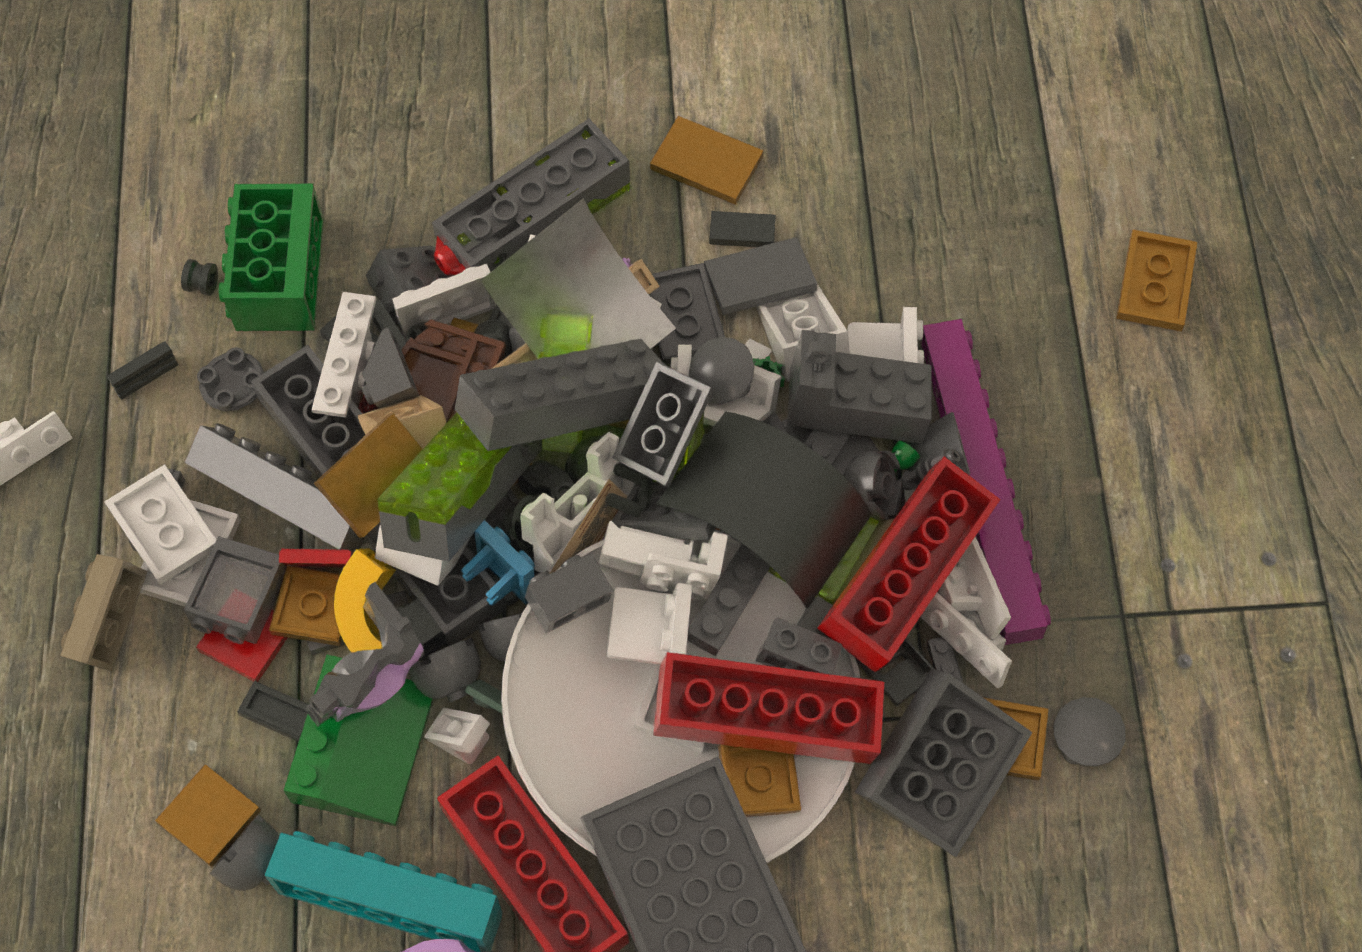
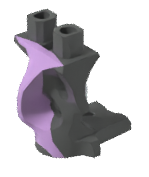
M376 582L369 585L365 593L366 602L363 608L379 629L381 649L361 650L350 653L343 657L332 671L324 676L319 689L309 699L310 704L305 708L317 726H320L331 717L336 722H340L345 716L352 713L362 712L382 705L404 685L410 667L425 656L424 649L412 629L410 620L407 616L403 617L400 615Z

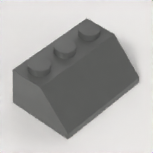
M656 362L612 458L669 487L714 389L677 370Z

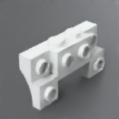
M608 432L598 442H594L589 447L586 454L588 472L555 503L554 498L542 493L533 503L527 504L522 510L520 516L522 539L533 545L536 571L540 573L551 571L608 478L627 496L636 483L619 477L613 472L615 464L621 463L612 458L620 442L618 436Z

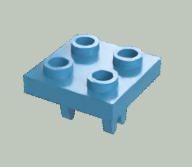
M484 520L474 531L477 555L462 568L461 571L464 573L462 577L468 582L488 568L500 579L486 593L488 597L486 601L491 606L511 591L526 605L528 602L525 594L530 584L529 581L534 577L533 567H535V564L524 551L520 550L517 552L509 544L510 540L502 529L497 526L493 529Z

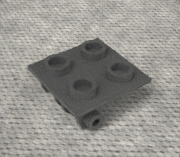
M953 412L929 425L922 444L903 441L920 455L915 465L902 473L899 479L902 480L903 490L916 489L928 471L944 456L965 473L970 474Z

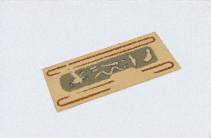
M609 478L549 572L550 574L561 567L569 558L603 540L609 521H612L618 512L617 509L605 503L607 494L614 493L627 498V495Z

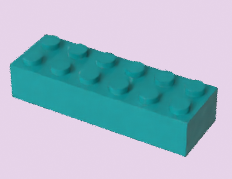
M294 831L293 835L280 833L264 875L278 894L431 940H460L474 952L491 951L503 916L497 895H493L494 891L491 888L473 883L471 888L457 884L458 880L443 873H436L435 877L421 874L422 869L409 863L401 862L399 867L387 864L384 857L371 852H365L364 856L350 853L351 849L337 842H329L328 846L314 842V837L303 832Z

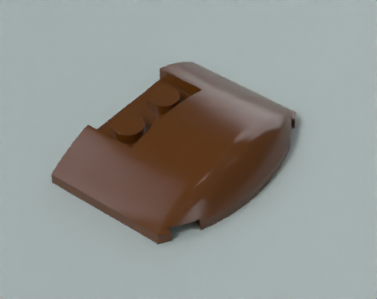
M430 319L425 323L428 329L415 339L411 337L401 350L419 395L442 406L450 433L462 420L455 410L460 375L493 368L503 360L506 343Z

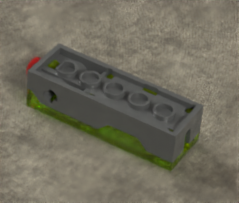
M588 118L434 220L432 225L436 238L434 253L436 264L444 274L450 276L460 274L469 267H479L484 264L488 265L491 272L528 242L530 234L535 236L582 198H584L593 215L630 190L629 160Z
M456 412L377 499L384 548L450 562L542 450V440L488 451Z

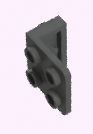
M433 246L382 249L378 252L366 274L370 286L396 325H399L393 298L400 296L405 291L417 290L428 286L437 279L452 277L444 274L434 260L435 247Z

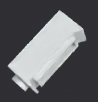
M609 521L598 564L600 567L641 576L649 553L695 563L697 555L692 554L694 543L692 540L687 545L684 544L683 540L625 526L618 528L612 521Z

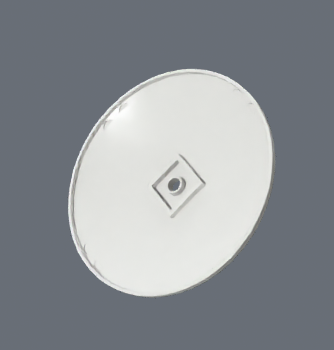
M715 530L714 532L728 535L720 579L742 543L726 532ZM679 539L683 540L684 544L687 545L690 540L694 541L692 554L696 555L700 554L702 543L708 544L710 539ZM604 540L585 548L576 555H580L583 558L592 553L597 563H599ZM604 567L600 568L613 588L609 602L547 634L528 603L513 632L506 654L501 696L503 724L509 750L529 793L543 812L562 832L594 855L596 853L580 819L583 815L719 756L718 746L720 745L653 736L660 665L609 658L607 656L615 588L623 587L651 592L656 591H652L647 588V585L639 583L640 576ZM770 567L716 657L687 641L686 655L763 665L755 660L760 647L768 636L774 619L779 617L797 625L806 607L785 580ZM668 590L667 592L658 593L673 594L674 591ZM818 593L817 596L824 599L823 596L820 593ZM707 599L691 600L688 629ZM842 648L832 675L860 678L855 657ZM794 754L801 811L789 814L746 817L766 863L789 851L805 839L822 822L845 788L855 762Z

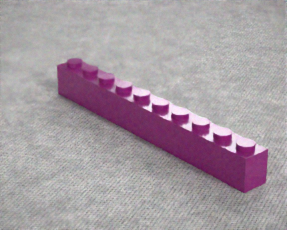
M962 319L923 325V338L919 342L921 350L924 351L925 364L931 365V387L939 416L942 418L951 412L954 413L970 470L969 476L1001 499L975 536L1011 616V619L999 634L1006 639L1005 645L1043 639L1048 625L1051 624L1048 606L1046 604L1042 605L1039 593L1042 591L1039 574L1037 572L1033 573L1030 561L1033 559L1031 545L1029 541H1024L1021 532L1024 528L1022 513L1019 509L1015 510L1012 499L1015 498V489L1012 479H1006L1004 468H1006V457L1003 448L998 449L995 439L998 437L997 424L995 419L989 418L988 415L989 396L985 388L981 389L979 383L981 369L979 361L972 358L973 341L969 330L965 331Z

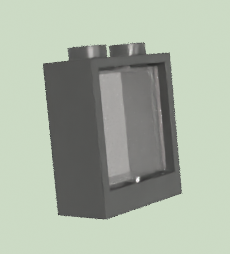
M218 536L184 608L191 626L203 633L209 634L211 631L222 633L225 638L238 644H243L244 641L256 644L280 592L287 565L279 563V554Z

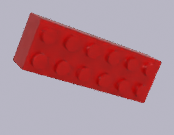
M945 456L942 457L925 475L817 628L832 640L842 644V648L872 671H878L890 662L1001 499Z
M667 652L660 664L653 736L871 764L881 753L885 682Z
M496 756L437 797L444 815L542 952H618L629 944L628 932L499 756Z

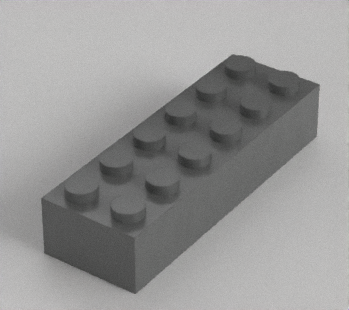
M633 339L587 350L573 351L567 354L479 370L460 375L455 410L488 451L630 420L656 362L665 364L642 339Z

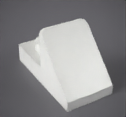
M443 707L424 738L465 763L472 764L489 739L486 729L490 723L481 715Z

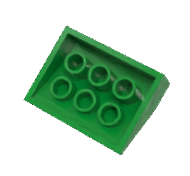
M326 654L314 695L319 689L324 676L332 671L342 657ZM406 678L401 689L388 701L376 708L345 716L340 722H336L331 717L320 726H317L307 714L283 790L290 802L396 826L433 699L423 695L416 688L413 681Z

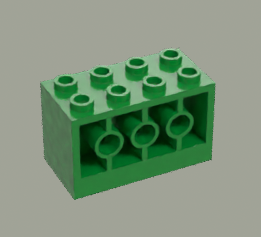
M234 184L233 197L228 198V214L231 217L230 225L225 226V242L228 245L227 253L222 254V271L225 273L224 282L219 283L218 289L219 300L225 303L227 319L232 320L236 331H315L324 217L314 184Z

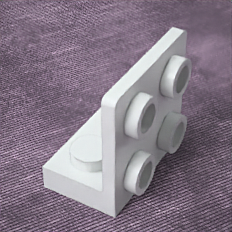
M713 532L709 543H702L696 563L649 553L639 583L647 585L648 589L656 592L674 591L677 583L691 584V600L708 599L721 574L728 535Z
M677 583L673 594L616 587L613 594L607 656L613 659L660 665L667 652L686 655L692 585Z

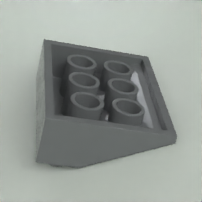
M931 669L883 745L881 753L875 758L858 785L855 793L936 846L957 857L1033 732L948 672Z

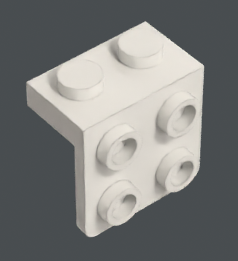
M903 307L901 323L852 322L847 327L850 354L924 364V351L918 350L917 340H922L923 320H917V307Z
M754 365V374L749 393L745 397L737 398L724 404L708 402L699 423L714 427L725 411L748 416L763 422L776 410L781 376Z

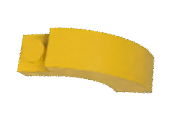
M370 548L356 549L344 566L335 591L334 610L336 623L343 641L352 653L361 650L381 649L379 629L363 608L366 602L365 593L369 585L374 582L382 590L396 571L391 565L375 559V552Z

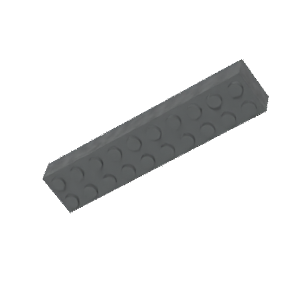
M306 345L253 379L251 383L261 404L317 477L320 478L365 436V433L358 419V415L362 413L352 400H350L346 418L312 412L324 364L309 345ZM380 522L365 537L375 552ZM467 546L454 568L439 586L393 567L396 570L393 574L395 579L412 601L418 598L437 622L443 632L445 644L448 647L472 634L478 629L479 624L489 622L507 609L505 597L492 606L486 601L488 598L486 593L496 583L485 569L468 582L462 577L464 574L461 571L462 568L475 557Z

